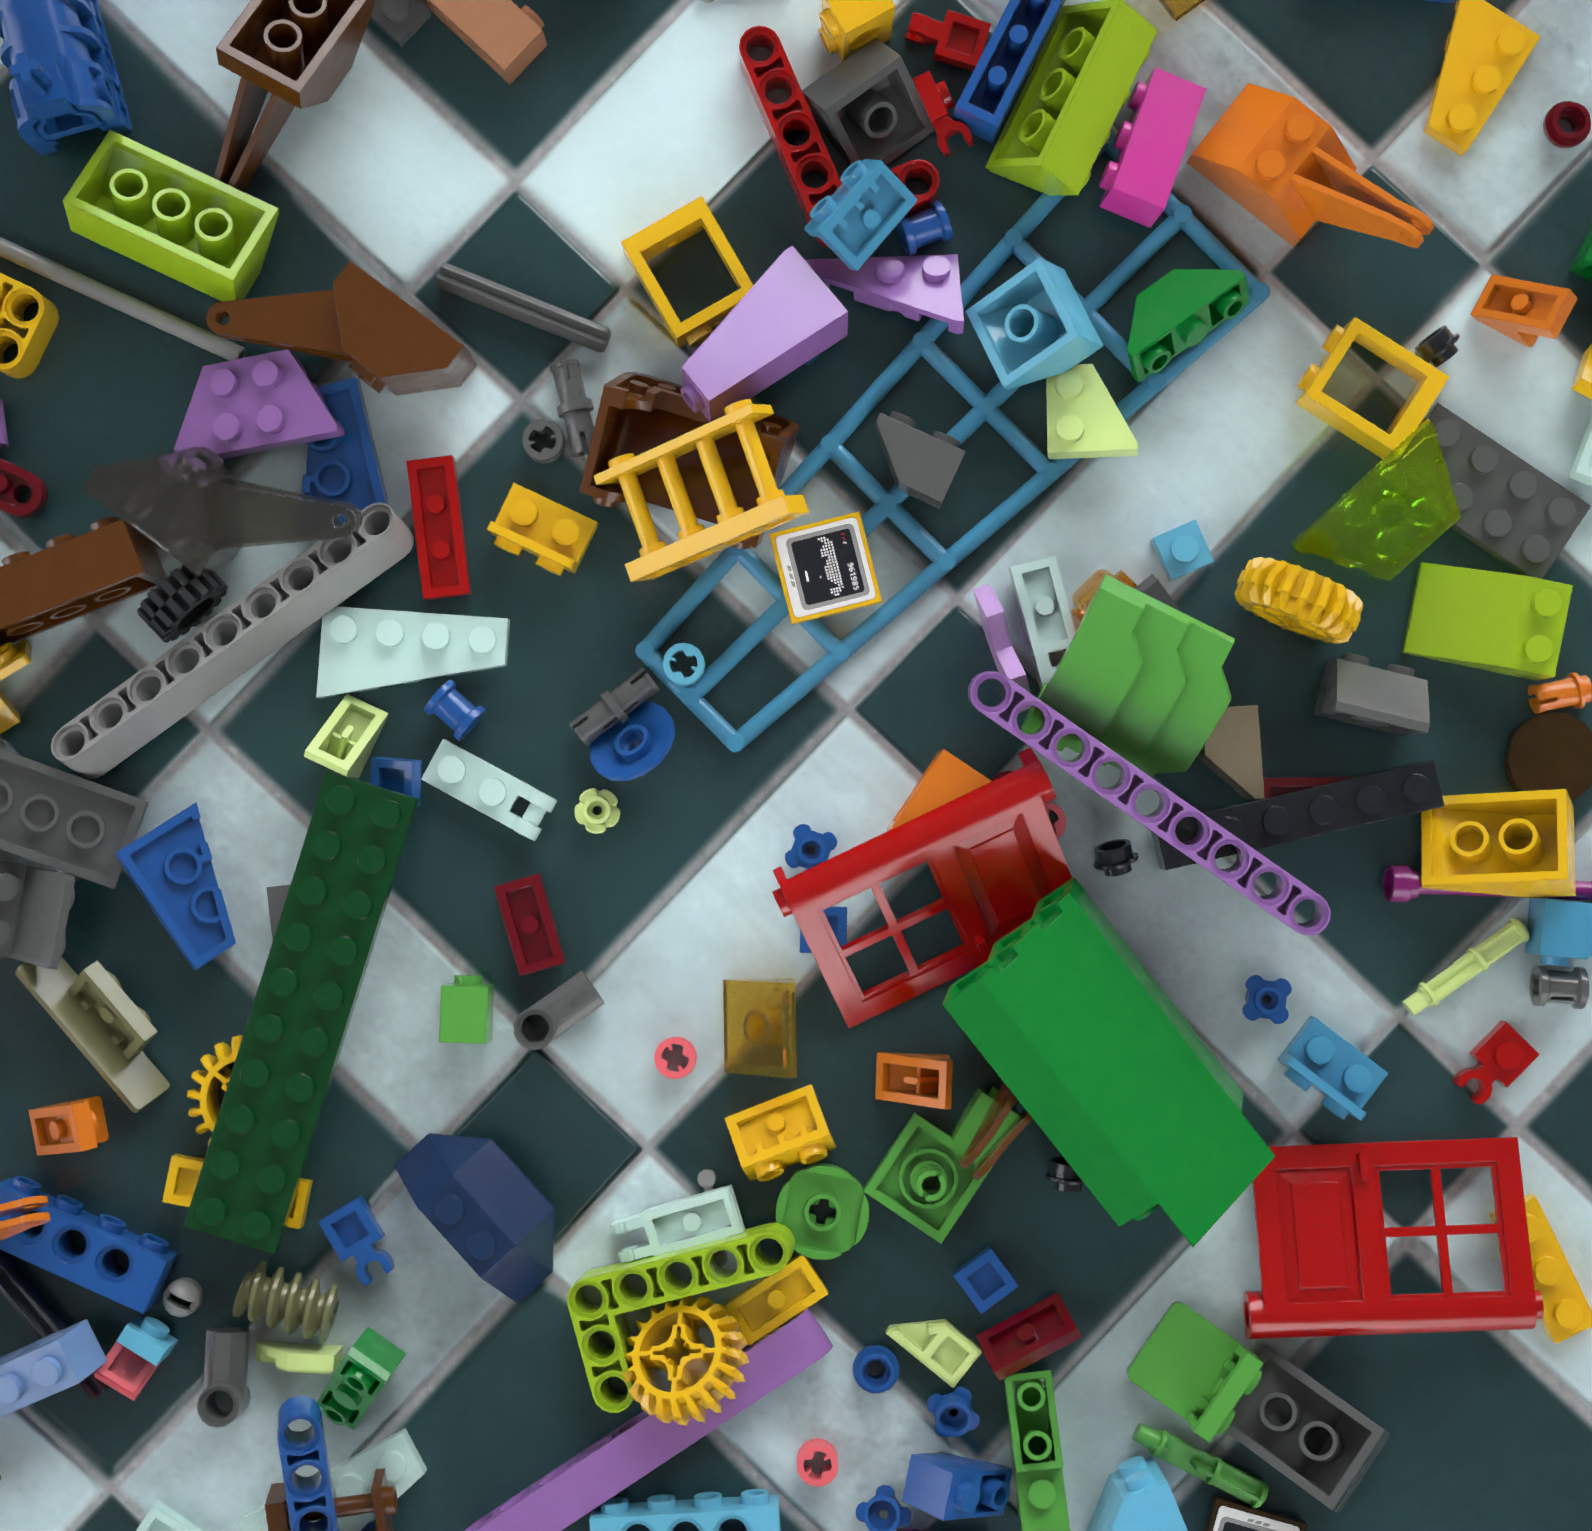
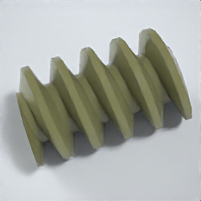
M261 1261L254 1272L249 1271L246 1273L235 1298L233 1307L234 1317L241 1316L248 1308L249 1321L256 1323L266 1313V1325L272 1329L277 1327L284 1318V1330L286 1333H294L302 1324V1335L305 1339L310 1340L320 1329L321 1343L325 1344L334 1324L339 1306L337 1283H333L327 1292L322 1294L320 1293V1278L315 1277L306 1289L302 1287L301 1272H297L289 1283L284 1282V1267L279 1266L270 1278L266 1276L267 1262Z

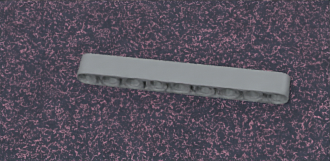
M379 502L365 507L62 726L52 739V754L82 778L90 780L103 776L403 559L414 545L413 532L388 504Z

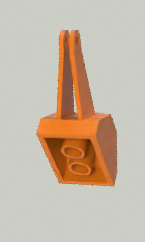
M1250 83L1244 87L1186 162L1293 247L1301 240L1315 221L1395 241L1412 248H1419L1424 242L1422 235H1429L1434 229L1432 220L1422 211L1398 200L1355 172L1357 169L1333 127L1294 96Z

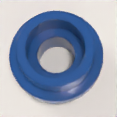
M870 1345L863 1348L856 1355L853 1362V1376L856 1383L863 1390L870 1393H882L889 1390L896 1383L899 1376V1363L895 1354L887 1347ZM875 1360L882 1362L885 1366L884 1371L879 1375L870 1374L867 1371V1366L870 1362Z

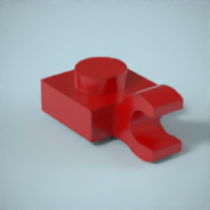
M947 10L944 22L913 12L905 40L918 45H934L936 48L932 59L973 72L983 53L991 23L951 10Z
M930 71L913 78L916 89L936 131L937 144L942 154L946 158L952 156L948 147V139L954 134L962 135L968 147L973 146L974 138L968 126L960 121L952 120L949 115L948 109L954 107L955 103L945 81L943 80L936 84Z

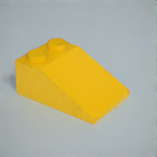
M1566 789L1443 796L1445 806L1421 812L1423 888L1524 898L1576 896L1574 806Z

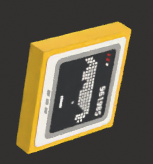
M860 511L769 534L791 625L882 603Z

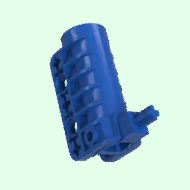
M0 0V37L4 40L0 48V57L2 63L14 77L9 83L12 108L17 120L18 134L41 156L61 151L60 138L94 129L98 126L102 132L112 130L118 134L132 131L128 108L97 0Z

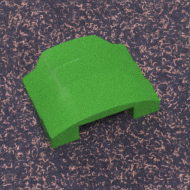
M1105 574L1084 611L1075 636L1048 684H1043L1037 698L1151 778L1157 773L1185 772L1203 748L1231 701V693L1222 665L1234 644L1235 638ZM1032 706L1029 709L1021 727L1022 732L1033 733L1040 728L1042 715L1036 707ZM1075 734L1064 735L1057 743V750L1062 752L1067 747L1080 753V739ZM1106 762L1102 764L1103 766H1106L1108 763L1119 769L1118 765L1115 762Z

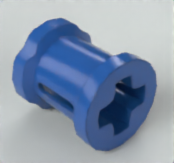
M939 200L931 202L930 208L908 217L904 216L895 227L901 246L908 256L916 254L919 247L939 239L947 242L953 238L949 217Z
M450 679L431 697L424 707V711L428 715L435 714L455 731L453 736L458 741H461L483 718L486 709L481 705L475 707L456 690L457 684Z

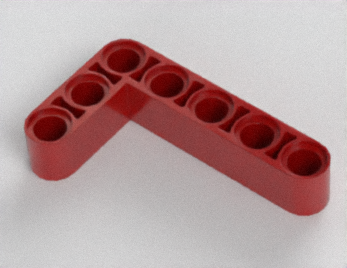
M754 26L745 31L740 38L739 54L741 69L806 221L809 223L812 219L810 212L813 207L824 197H831L842 183L779 37L769 27ZM756 47H765L772 53L771 57L765 61H755L748 54ZM779 88L787 91L790 94V98L784 103L776 104L769 101L766 95L771 90ZM799 130L804 132L809 139L803 145L792 146L785 141L784 137L790 131ZM917 159L890 169L904 185L910 179L919 178L924 180L929 186V191L925 194H913L918 201L905 217L930 208V203L936 199L940 180L934 165L926 160ZM810 172H818L824 175L827 182L822 187L814 189L806 186L802 179ZM814 237L817 243L829 248L819 237Z

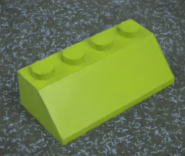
M1105 0L1063 6L985 168L992 173L1049 196L1079 195L1081 189L1089 181L1090 170L1101 148L1110 137V129L1120 108L1130 96V88L1140 67L1149 57L1150 46L1158 30L1124 0Z
M109 130L62 200L72 232L220 301L245 299L261 272L279 215L277 207L112 130Z

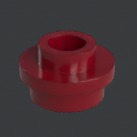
M1573 101L1557 103L1546 113L1543 121V130L1546 138L1559 148H1573L1586 139L1591 129V119L1588 110L1583 105ZM1560 120H1567L1571 124L1572 131L1570 133H1566L1560 128Z

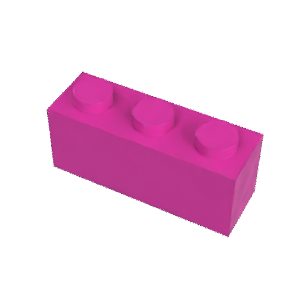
M1156 67L1145 83L1141 81L1136 83L1127 104V108L1134 110L1130 122L1123 121L1114 140L1113 147L1119 149L1115 162L1111 160L1108 162L1099 183V187L1105 189L1099 207L1151 228L1166 207L1206 88Z

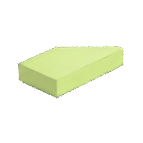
M946 1319L892 1324L885 1330L888 1336L952 1388L956 1386L982 1353V1349Z
M257 1341L255 1359L261 1363H275L278 1369L286 1372L332 1374L342 1362L343 1345Z

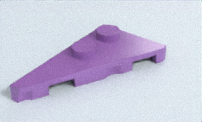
M958 254L869 257L858 271L850 270L840 258L805 260L828 288L831 284L854 292L855 301L886 311H897L904 317L919 321L922 315L949 323V332L963 334L964 316Z

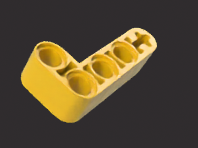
M0 273V372L16 379L26 378L37 368L59 321L58 309L53 302L32 287ZM32 303H38V314L34 319L24 322L23 315L25 309ZM17 344L19 350L17 357L10 363H4L3 356L5 350L9 346Z

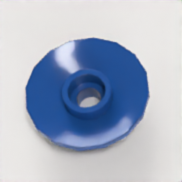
M643 702L627 715L630 719L623 724L619 721L591 743L590 760L601 776L612 781H629L645 775L661 763L670 751L675 737L674 720L664 707L653 702Z

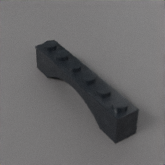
M1428 760L1201 813L1257 850L1435 809L1445 805L1434 760ZM1194 817L1181 819L1175 828L1176 837L1180 842L1192 840L1198 832V824ZM1151 831L1160 869L1170 870L1196 864L1195 861ZM1226 844L1217 850L1215 859L1235 855L1237 851L1232 844Z

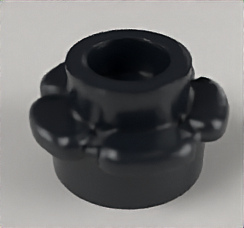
M1444 325L1423 339L1415 347V350L1427 363L1431 362L1435 367H1438L1458 352L1454 343L1458 341L1460 336L1458 333L1453 335L1447 326Z
M1111 840L1101 843L1094 848L1096 859L1093 866L1097 870H1104L1105 876H1120L1132 870L1131 863L1136 862L1139 855L1137 852H1133L1130 840Z
M1054 1157L1050 1160V1170L1045 1174L1047 1180L1054 1182L1055 1190L1062 1192H1079L1082 1190L1084 1182L1064 1157Z

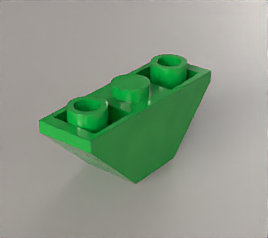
M1173 269L1136 296L1127 349L1133 378L1139 383L1150 374L1158 373L1167 366L1172 358L1186 348L1199 344L1211 330L1225 320L1233 319L1239 315L1244 307L1249 304L1246 275L1241 270Z
M367 1327L347 1352L317 1400L319 1406L323 1408L324 1415L335 1424L347 1425L354 1430L406 1353L370 1327Z

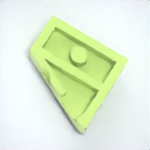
M1077 364L1067 372L1046 378L1048 459L1138 456V442L1093 364Z

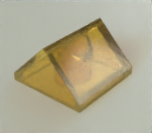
M795 978L723 980L725 1073L797 1078Z

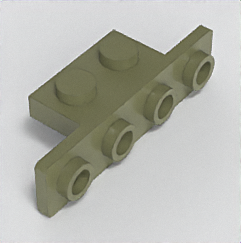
M62 956L60 957L58 969H47L26 962L17 968L15 975L132 1112H139L167 1091L170 1083L142 1051L158 1031L152 1025L149 1015L133 1003L122 990L116 976L106 971L98 960L85 968L79 976Z

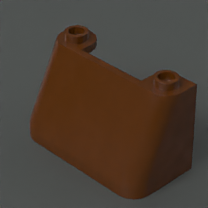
M636 372L623 373L604 384L579 492L593 496L592 501L601 506L619 507L620 502H626L620 484L596 485L593 477L609 469L607 463L609 460L628 453H634L635 456L640 455L709 423L701 411L695 413L689 408L681 394V388L684 386ZM773 414L754 424L779 490L795 444L799 425L788 418ZM737 431L715 440V444L737 506L743 507L746 512L758 506L756 499L760 495ZM697 449L676 458L696 518L718 524L716 516L720 512ZM658 467L637 476L646 502L673 510ZM764 532L731 547L750 549L752 546L756 548L761 543Z

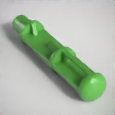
M1139 1423L1135 1428L1132 1440L1147 1447L1152 1456L1158 1457L1205 1481V1483L1250 1504L1253 1508H1259L1266 1501L1269 1492L1267 1482L1259 1480L1222 1461V1459L1194 1447L1169 1434L1164 1429L1155 1431L1142 1423Z

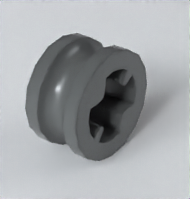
M537 419L524 429L522 445L528 456L535 462L547 464L558 460L563 454L565 437L559 426L553 421ZM547 430L552 431L554 435L551 436L553 442H556L555 447L552 450L544 447L540 453L534 451L533 448L537 447L535 441H532L533 436L536 433L543 436Z

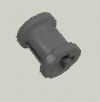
M1545 966L1533 967L1530 976V998L1534 1006H1545L1546 1003L1571 1004L1574 1009L1585 1008L1589 997V978L1584 967H1575L1572 971L1547 970Z

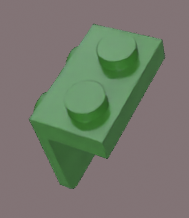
M1175 1301L1169 1306L1128 1366L1126 1373L1131 1382L1186 1419L1192 1430L1210 1443L1216 1433L1219 1435L1224 1433L1231 1424L1235 1415L1233 1408L1243 1394L1249 1395L1259 1383L1262 1375L1260 1368L1263 1362L1252 1350L1183 1302Z

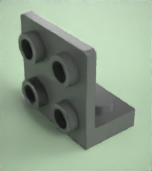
M0 861V957L16 959L47 969H58L60 957L66 947L65 930L68 914L75 899L73 888L74 876L30 865Z

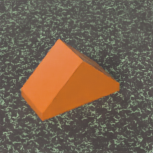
M877 1053L875 1099L938 1109H951L952 1059L949 1055Z

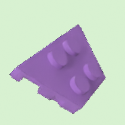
M285 349L203 366L171 458L172 463L183 467L345 436L341 423L333 417L324 403L325 398L318 387L308 378L307 370L298 356L291 350Z

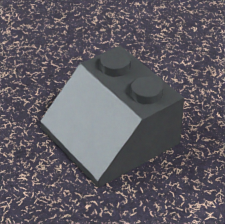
M877 38L802 90L819 127L848 167L855 161H862L864 159L881 160L887 165L935 131L902 57Z
M1342 653L1341 659L1335 658L1326 661L1313 715L1401 737L1428 733L1430 726L1428 680L1414 677V669L1395 664H1387L1386 670L1368 666L1369 658L1351 653Z

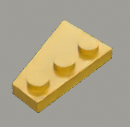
M1485 0L1456 1L1453 24L1447 36L1444 48L1446 51L1440 75L1436 79L1423 131L1460 156L1467 152L1541 37Z

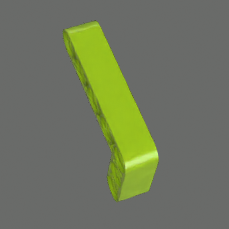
M767 1223L745 1229L743 1233L657 1256L651 1255L624 1263L617 1262L585 1272L569 1289L567 1305L596 1405L603 1411L619 1413L627 1409L634 1400L629 1392L634 1383L632 1381L625 1382L622 1375L631 1367L625 1354L633 1351L626 1338L631 1337L626 1312L774 1275L784 1269L793 1255L795 1238L792 1232L785 1225ZM770 1238L776 1240L783 1249V1256L779 1258L767 1257L760 1248V1241ZM720 1250L731 1252L737 1260V1268L726 1270L719 1266L716 1261V1252ZM674 1262L685 1263L692 1272V1280H678L671 1271V1264ZM638 1274L643 1277L647 1283V1291L644 1293L633 1291L627 1283V1275ZM591 1285L596 1287L602 1295V1303H590L583 1294V1286ZM597 1331L609 1333L615 1341V1348L605 1349L601 1347L596 1340L595 1333ZM618 1377L622 1379L627 1386L628 1393L618 1394L612 1391L608 1385V1378Z

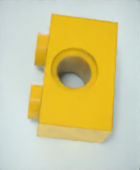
M822 0V11L818 13L821 21V28L818 29V34L825 49L830 55L836 52L841 62H843L875 38L883 43L890 40L895 5L892 0Z

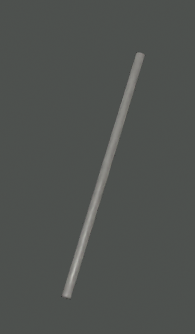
M0 237L1 258L231 361L244 358L246 348L223 339L212 332Z

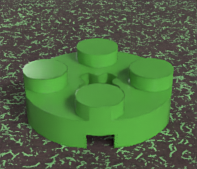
M817 1163L797 1169L783 1184L776 1202V1221L779 1224L785 1225L792 1232L795 1238L794 1250L797 1253L811 1259L829 1260L842 1255L843 1252L848 1251L862 1239L869 1222V1204L860 1181L847 1170L833 1164ZM820 1199L829 1200V1207L836 1209L835 1216H828L825 1219V1224L817 1223L816 1215L809 1212L810 1206L818 1205Z

